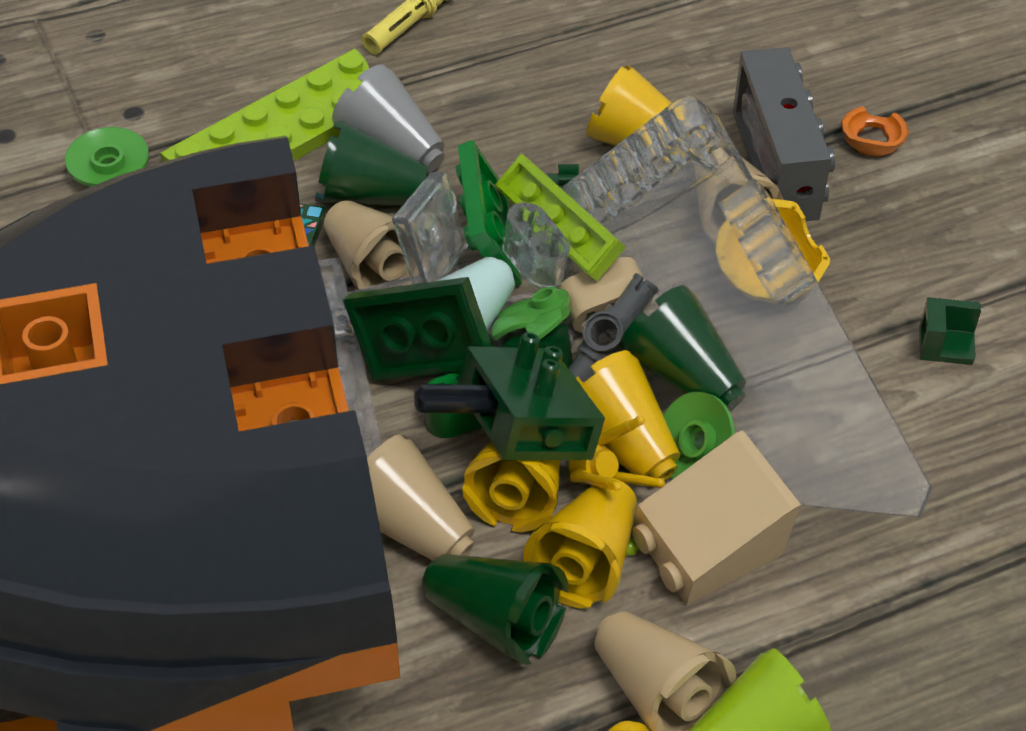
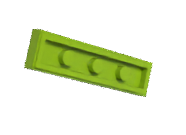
M522 153L494 185L581 269L596 281L602 277L626 248L622 242Z

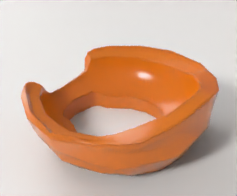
M861 106L847 113L841 121L843 136L848 145L860 154L881 157L889 155L901 147L909 135L907 123L897 113H893L890 117L874 116L867 113L865 107ZM864 127H876L884 130L888 142L864 139L857 135L864 130Z

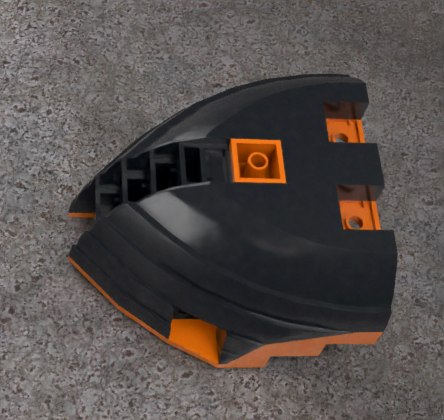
M278 136L235 143L192 153L128 172L51 203L1 228L0 709L30 715L31 717L0 723V731H294L289 702L400 678L392 594L367 455L356 411H349L338 368L334 322L315 246L308 245L301 217L297 175L288 137Z

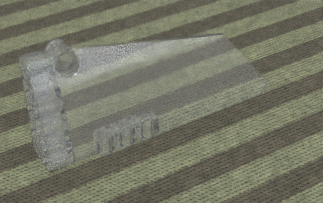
M695 97L680 98L562 187L567 194L626 246L618 258L631 257L635 259L644 279L649 280L658 287V293L653 296L651 304L644 310L648 317L660 307L654 300L676 286L685 285L696 294L746 380V385L742 390L746 394L744 399L730 411L735 433L742 430L746 433L802 506L921 517L932 490L931 484L774 202L762 185L751 176L722 121L714 112ZM529 219V223L542 250L540 256L541 265L547 272L564 281L570 276L584 271ZM608 329L604 331L613 342L617 336V330ZM642 367L654 396L665 410L676 399L684 395Z

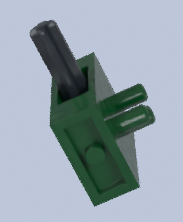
M530 332L522 334L518 348L467 346L458 384H422L415 388L414 406L420 413H474L503 460H593L605 421L603 414L562 361V350L555 346L538 348L540 338Z

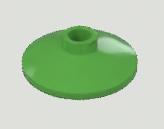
M104 127L89 131L75 139L65 154V165L70 176L77 182L90 187L116 176L145 168L149 160V150L145 140L136 132L120 127Z
M704 392L687 393L676 399L664 413L665 421L680 452V458L676 462L678 469L670 478L673 480L735 434L732 416L727 406L716 396Z

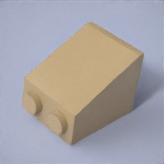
M742 430L732 435L638 504L632 535L638 548L644 554L649 553L658 565L659 573L665 586L671 592H677L687 606L782 556L801 504Z

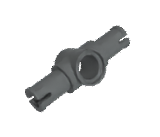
M635 273L633 279L613 306L608 304L604 311L597 312L586 320L583 327L584 339L577 348L580 353L568 368L575 378L579 377L584 383L596 374L590 366L613 353L624 350L620 346L623 334L631 322L645 309L653 296L658 293L659 289L647 279L644 281L643 276ZM608 329L617 330V336L612 343L598 345V339L604 331Z

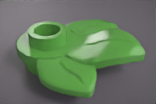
M545 287L535 292L531 299L522 300L506 307L498 314L497 320L493 324L492 337L494 341L509 332L521 328H526L527 332L536 334L540 339L543 338L570 314L569 304L571 299L568 292L564 289H556L555 287Z

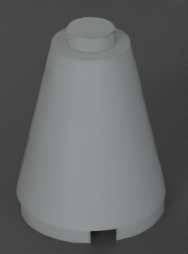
M380 64L364 71L357 77L363 83L354 92L347 88L339 98L332 114V123L334 124L336 119L344 121L427 165L428 173L433 172L439 167L445 156L443 153L445 144L393 70H390L384 64Z

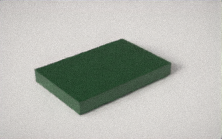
M469 277L353 292L343 299L372 381L461 372L467 346L492 347Z

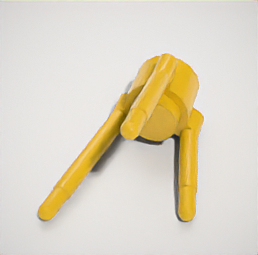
M637 416L600 434L593 460H569L571 482L591 484L608 490L619 491L622 488V484L611 479L615 478L625 484L662 488L665 485V481L661 478L619 472L616 455L605 447L606 443L643 425L645 418Z

